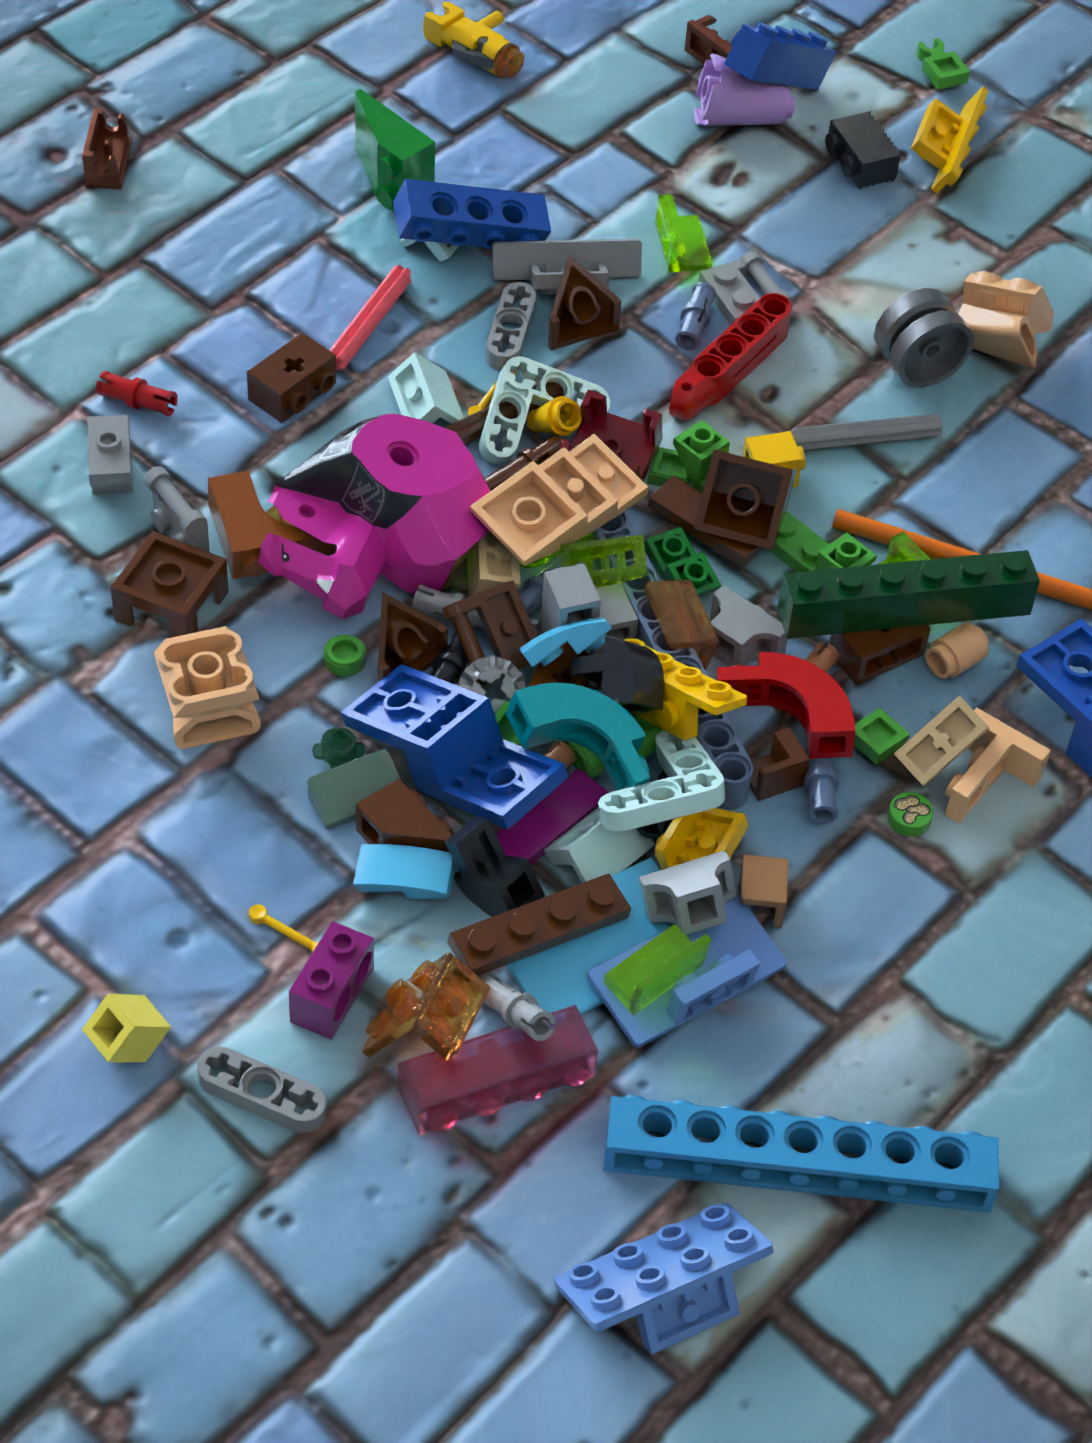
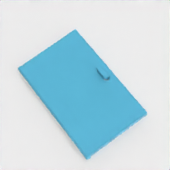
M652 857L611 876L632 908L627 919L506 965L522 992L532 995L537 999L539 1007L554 1015L556 1024H550L545 1020L551 1027H556L604 1004L587 979L588 971L591 968L675 925L670 922L651 924L646 915L639 877L660 870Z

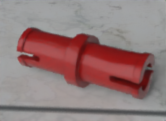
M103 371L99 377L107 380L106 383L97 380L96 392L98 395L126 402L127 407L136 410L143 407L162 413L165 416H171L175 410L168 407V404L177 406L178 396L176 392L148 385L146 380L138 377L131 380L108 371Z

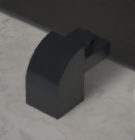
M607 636L605 637L604 649H592L589 656L572 658L571 675L602 683L601 693L617 702L629 713L662 710L664 672L658 656L651 649Z
M475 816L445 841L459 869L454 874L456 884L471 902L489 916L499 915L546 896L529 860L505 855L487 817Z

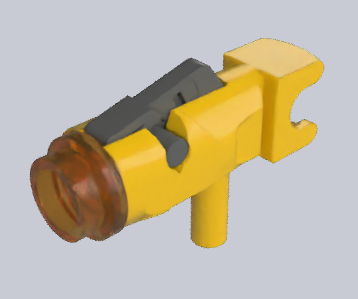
M443 2L444 16H439L432 12L425 13L423 32L425 38L439 47L447 44L452 48V54L470 60L479 68H484L496 76L512 78L520 72L524 64V54L516 44L509 42L502 35L492 30L504 22L501 12L495 11L480 21L475 22L464 17L465 11L450 2Z

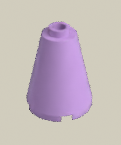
M711 54L712 61L706 60L696 97H700L702 103L701 108L695 107L694 109L697 125L783 124L786 118L792 117L796 100L795 97H791V90L779 84L751 81L724 64L726 58L720 55Z

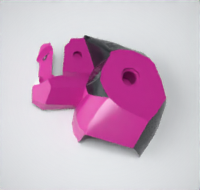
M383 414L362 420L341 431L279 480L266 502H271L279 510L282 518L324 543L337 544V553L327 556L268 532L261 544V554L257 562L273 576L282 575L323 600L322 609L342 619L363 612L380 573L402 590L415 594L416 590L418 591L420 584L440 591L455 561L489 532L488 528L470 511V506L489 493L491 489L472 454L456 432L424 420L400 414Z

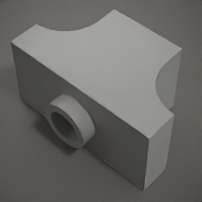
M128 415L88 416V463L92 494L133 492Z
M725 585L713 594L705 646L706 652L729 667L734 665L745 666L752 661L758 660L759 652L785 654L788 639L780 621L766 613L760 606L754 605Z
M725 850L639 877L645 912L651 924L656 922L673 923L680 928L683 935L727 922L724 905L729 900L737 897L731 859Z

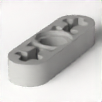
M514 282L508 284L503 289L486 342V362L496 370H502L511 358L522 356L536 310V290L527 283ZM517 300H521L520 309L514 307ZM511 322L517 323L521 327L518 329H506L502 325ZM503 343L509 345L505 353L501 352Z
M213 1047L206 1050L200 1056L197 1063L199 1084L208 1094L298 1133L314 1132L325 1122L326 1098L323 1091L317 1086L227 1047ZM222 1065L228 1067V1073L221 1072L217 1077L211 1075V1069L218 1071ZM235 1079L240 1081L238 1088H236ZM258 1081H267L276 1088L274 1093L267 1098H255L248 1090L252 1084ZM285 1092H288V1100L284 1098ZM307 1102L313 1104V1111L306 1109L303 1114L296 1113V1106L303 1107Z

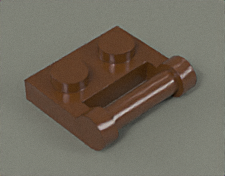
M513 580L442 608L446 620L452 621L469 664L485 657L467 616V613L477 610L496 657L511 661L518 670L531 666L519 648L536 638L537 635ZM478 679L476 681L480 685L487 684L485 681L481 682Z

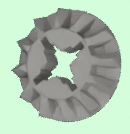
M496 656L484 657L472 662L463 671L458 686L485 696L486 691L481 688L482 685L476 682L477 679L481 682L492 683L502 675L503 678L500 681L502 684L499 690L508 699V702L511 701L516 690L526 688L523 674L511 661ZM493 698L490 701L494 714L505 702L504 699Z

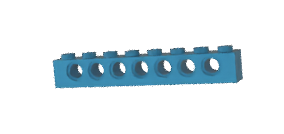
M638 1095L611 1096L603 1171L991 1213L999 1191V1138L983 1136L973 1131L952 1133L935 1131L926 1126L905 1128L887 1126L879 1121L859 1123L840 1121L832 1116H818L816 1118L794 1116L777 1110L767 1113L747 1111L732 1105L710 1107L694 1105L685 1100L663 1102L647 1100ZM659 1132L663 1134L664 1137H653L647 1133ZM696 1137H707L713 1142L704 1143L697 1140ZM754 1142L760 1145L761 1147L752 1148L745 1145L744 1143ZM793 1147L804 1148L807 1151H809V1153L797 1152L793 1149ZM841 1153H852L857 1158H848L842 1155ZM890 1158H899L903 1160L905 1164L896 1163L892 1161ZM938 1163H947L954 1169L944 1168Z

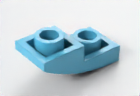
M603 617L573 621L539 635L519 649L532 667L539 662L546 666L563 653L564 650L561 648V645L568 641L577 654L584 649L588 654L590 650L598 649L605 643L606 633L612 627Z
M361 844L353 885L360 893L402 891L408 900L450 898L456 863L451 853L440 850L392 844Z

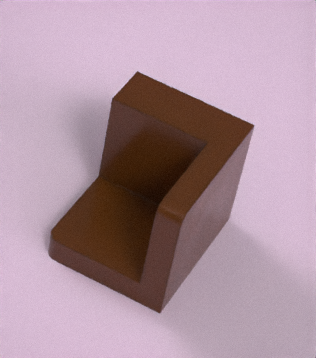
M790 727L774 732L770 754L751 760L753 773L750 789L758 801L804 786V776L808 771L810 758Z

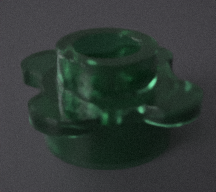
M337 727L329 729L323 734L321 743H316L313 746L312 754L316 759H323L332 769L353 761L355 758L363 757L365 747L361 742H356V738L350 730Z

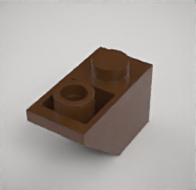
M400 779L395 780L356 804V831L368 844L405 845L450 853L445 841L454 833L449 824L443 819L438 820L427 808L421 794L416 790L411 791Z

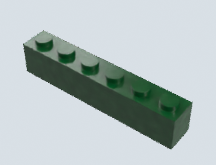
M1028 550L783 573L777 609L787 639L1031 615L1040 579Z

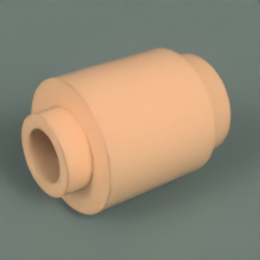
M964 622L931 643L930 649L926 651V662L930 670L937 677L942 679L947 677L954 678L988 656V637L980 627Z

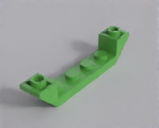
M703 420L673 439V445L694 488L699 492L703 493L713 451L720 450L729 453L730 446L729 440ZM788 511L785 513L773 550L768 549L795 572L871 565L876 561L877 557L876 554L847 532L832 543H827Z

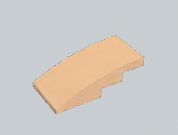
M593 434L571 451L563 447L540 465H537L534 461L530 462L472 504L470 511L525 566L561 550L616 518L648 495V486L606 444Z

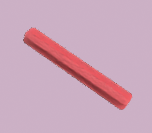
M400 265L392 268L329 351L336 355V369L338 371L343 370L409 285L411 282V271L408 268H403Z

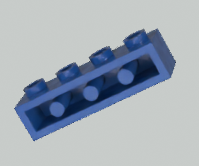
M759 22L757 27L742 25L741 29L732 39V48L724 64L751 81L818 90L837 52L826 46L828 42L826 38L809 31L806 34L794 28L792 31H789L778 25L772 28Z

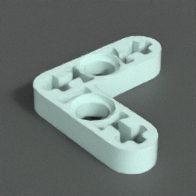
M513 357L507 361L499 374L479 441L480 454L491 464L500 465L510 460L518 447L530 403L541 407L554 399L546 392L545 385L548 382L558 383L564 390V396L570 399L574 391H576L577 394L574 399H576L575 402L579 407L587 390H591L606 396L608 411L611 402L609 394L597 384L526 357ZM515 370L522 372L521 377L524 379L522 383L515 381V374H513ZM536 377L541 378V380L539 381L536 390L532 389V387L536 383L534 380ZM501 402L512 403L517 408L518 417L514 419L504 417L500 413L499 404ZM500 429L507 430L501 442V445L504 447L501 452L495 450V443L493 442Z
M664 730L655 738L656 755L659 764L669 778L613 791L602 796L598 802L601 826L610 831H627L719 807L726 799L723 775L696 737L684 741Z

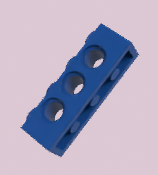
M405 179L393 201L400 239L492 249L494 242L546 241L551 233L544 194Z

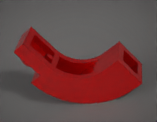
M759 652L757 666L734 665L731 667H717L716 681L726 682L731 685L732 689L747 696L746 706H772L793 715L805 730L810 759L853 757L856 730L850 701L841 686L823 669L804 659L774 652Z

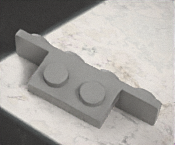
M638 238L494 242L492 244V276L496 281L530 280L534 290H539L542 294H557L568 256L570 255L609 288V278L639 277L641 275L642 243Z

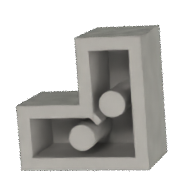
M584 563L569 567H559L555 570L544 572L540 621L542 633L573 621L603 617L612 627L606 633V636L622 640L636 639L638 618L622 583L595 587ZM605 643L598 649H604Z

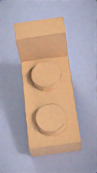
M977 707L974 711L989 726V730L967 748L974 752L968 764V770L964 775L957 773L945 792V795L949 797L945 816L959 824L1004 770L1035 787L1043 777L1051 752L1050 749Z

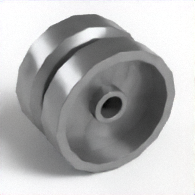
M932 288L911 291L895 300L879 318L873 336L878 349L891 362L892 368L900 380L910 387L918 388L938 384L953 375L965 363L972 352L974 344L972 330L965 320L956 313L955 307L948 297L938 289Z

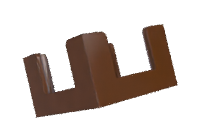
M152 531L110 587L114 620L132 626L134 624L133 607L167 619L169 638L198 632L197 612L210 593H214L215 603L221 604L229 592L227 559Z

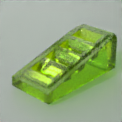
M643 534L560 545L562 567L577 565V563L584 561L595 587H604L648 576ZM633 549L634 565L626 566L625 551ZM616 553L618 567L610 568L609 555ZM600 557L601 570H594L593 559Z

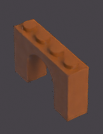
M249 471L208 478V506L232 579L247 576L255 577L263 573H269L257 562L261 554V544L268 532L327 556L337 553V544L324 543L295 525L282 523L268 515L260 505Z

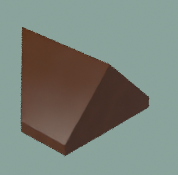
M570 255L568 256L549 318L548 347L551 351L619 330L620 299Z
M382 592L378 682L401 664L424 672L432 666L436 656L447 648L448 628L439 621Z

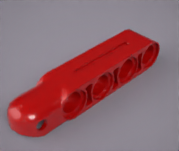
M779 293L765 294L693 360L692 366L675 381L670 400L669 414L680 421H689L695 418L707 406L719 403L783 343L788 336L792 311L790 299Z

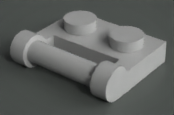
M756 251L745 253L740 260L700 271L699 282L709 283L715 288L716 296L713 303L730 325L760 298L745 279V277L750 275L765 294H782L790 299L792 307L794 305V300L789 293L781 290L765 270L763 260Z
M156 466L151 468L144 476V483L153 494L154 510H151V518L156 529L160 533L165 532L170 538L210 552L207 519L199 510H193L173 486L172 478L164 467Z

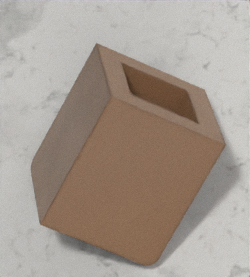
M744 854L738 887L741 903L773 907V927H782L787 905L789 859Z

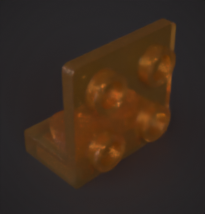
M447 952L433 963L430 960H426L416 969L410 979L404 981L401 978L388 989L383 998L387 1004L384 1010L377 1014L368 1025L366 1033L369 1035V1038L361 1052L370 1058L411 1030L440 1056L448 1060L458 1053L491 987L450 952Z

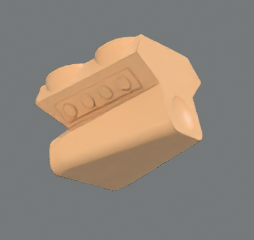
M979 271L976 274L971 273L964 280L963 304L958 315L965 320L972 330L974 337L972 349L1026 367L1035 368L1037 363L1035 334L1051 331L1054 311L1042 286H1038L1034 282L1023 278L1005 280L996 274Z
M224 626L163 640L155 650L154 656L172 711L173 736L178 748L196 747L254 734L259 731L261 726L260 718L253 704L254 701L259 700V696L253 681V672L248 665L242 647V639L237 633Z

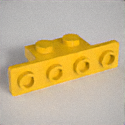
M984 86L963 106L960 115L937 98L928 105L910 149L915 151L923 160L930 162L938 168L931 190L936 194L946 184L951 187L963 171L960 164L971 150L968 144L979 129L976 123L987 109V105L984 102L989 90Z
M624 639L625 641L651 649L658 656L664 672L662 710L632 714L685 741L697 736L698 708L713 715H719L747 705V696L732 689L730 684L716 681L702 674L700 669L688 667L674 660L670 654L660 653L646 646L641 640Z

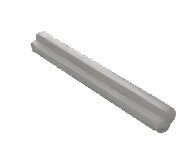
M933 413L796 427L791 430L797 446H801L803 450L938 437L942 433L943 424L940 415Z

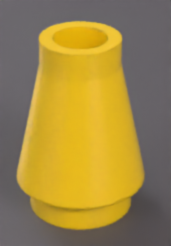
M565 396L556 397L538 409L531 410L527 415V425L531 431L561 436L572 434L582 420L579 405L574 400Z

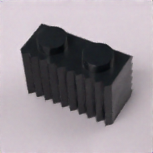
M871 111L830 121L829 132L825 137L826 149L830 155H836L841 162V168L846 177L851 176L860 189L864 186L868 187L870 184L874 186L876 183L881 184L883 181L887 183L889 180L894 181L896 179L901 156L900 150L897 151V147L891 142L890 137H887V133H884V129H881L880 124L874 119V115H871Z

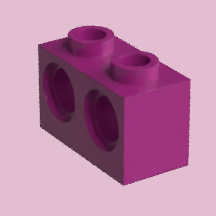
M331 921L288 991L290 1023L331 1040L333 1039L374 970L373 937Z

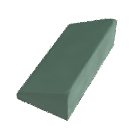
M385 748L310 777L307 781L308 799L326 829H330L355 819L356 804L395 780L400 779V776L390 753Z

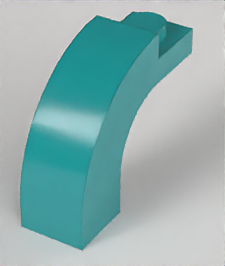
M544 683L514 692L505 714L524 750L552 741L573 742L587 748L599 758L616 790L648 783L650 779L648 764L642 755H638L646 734L634 717L617 702L598 691L568 683Z

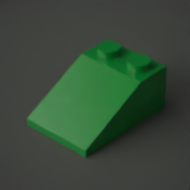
M362 89L355 91V149L377 200L385 208L395 213L393 201L405 179L435 182V141Z

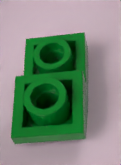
M682 527L645 539L643 548L648 558L665 583L683 602L714 592L722 586L704 553L696 554Z

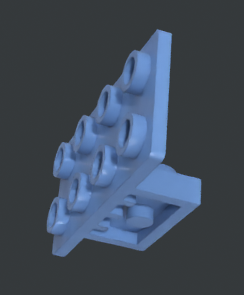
M739 894L724 905L727 922L687 935H683L677 925H673L588 971L587 979L635 1048L642 1047L785 969L787 960L749 907L741 903V896Z
M722 1203L706 1207L701 1213L676 1224L665 1225L658 1232L633 1243L622 1244L615 1248L614 1251L590 1262L576 1264L569 1271L556 1276L554 1282L556 1289L596 1332L636 1316L642 1344L651 1354H654L740 1315L732 1272L772 1255L774 1251L771 1241L729 1203Z

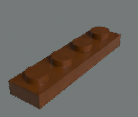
M610 873L453 931L449 934L447 943L467 978L472 979L625 920L629 917L632 908Z

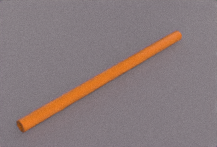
M841 509L837 510L832 524L834 529L928 559L981 555L974 551ZM1037 572L1040 579L1037 590L1038 594L1092 611V589Z

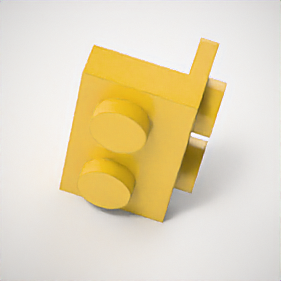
M713 808L674 818L666 832L661 834L656 842L655 857L659 861L661 870L724 850L729 858H731L749 827L746 814Z

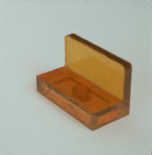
M692 581L647 582L644 591L668 646L671 649L694 648L706 670L719 640Z

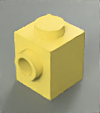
M107 994L82 1028V1031L108 1062H146L168 1033L171 1026L145 995Z

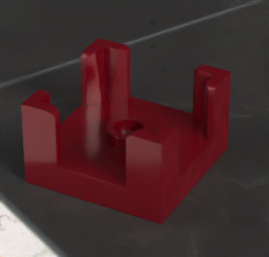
M587 390L580 406L582 420L571 445L568 440L564 439L559 450L565 447L568 451H571L595 434L643 481L663 440L662 414L644 409L642 412L643 424L607 413L606 396Z

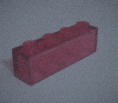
M573 1005L551 1013L555 1017L556 1024H550L546 1020L545 1022L554 1027L555 1031L551 1037L544 1041H536L520 1028L514 1030L509 1026L399 1062L398 1089L418 1135L431 1130H446L456 1124V1122L475 1115H491L502 1106L520 1100L532 1101L538 1099L547 1091L565 1085L577 1086L587 1081L591 1076H594L596 1073L598 1049L577 1006Z

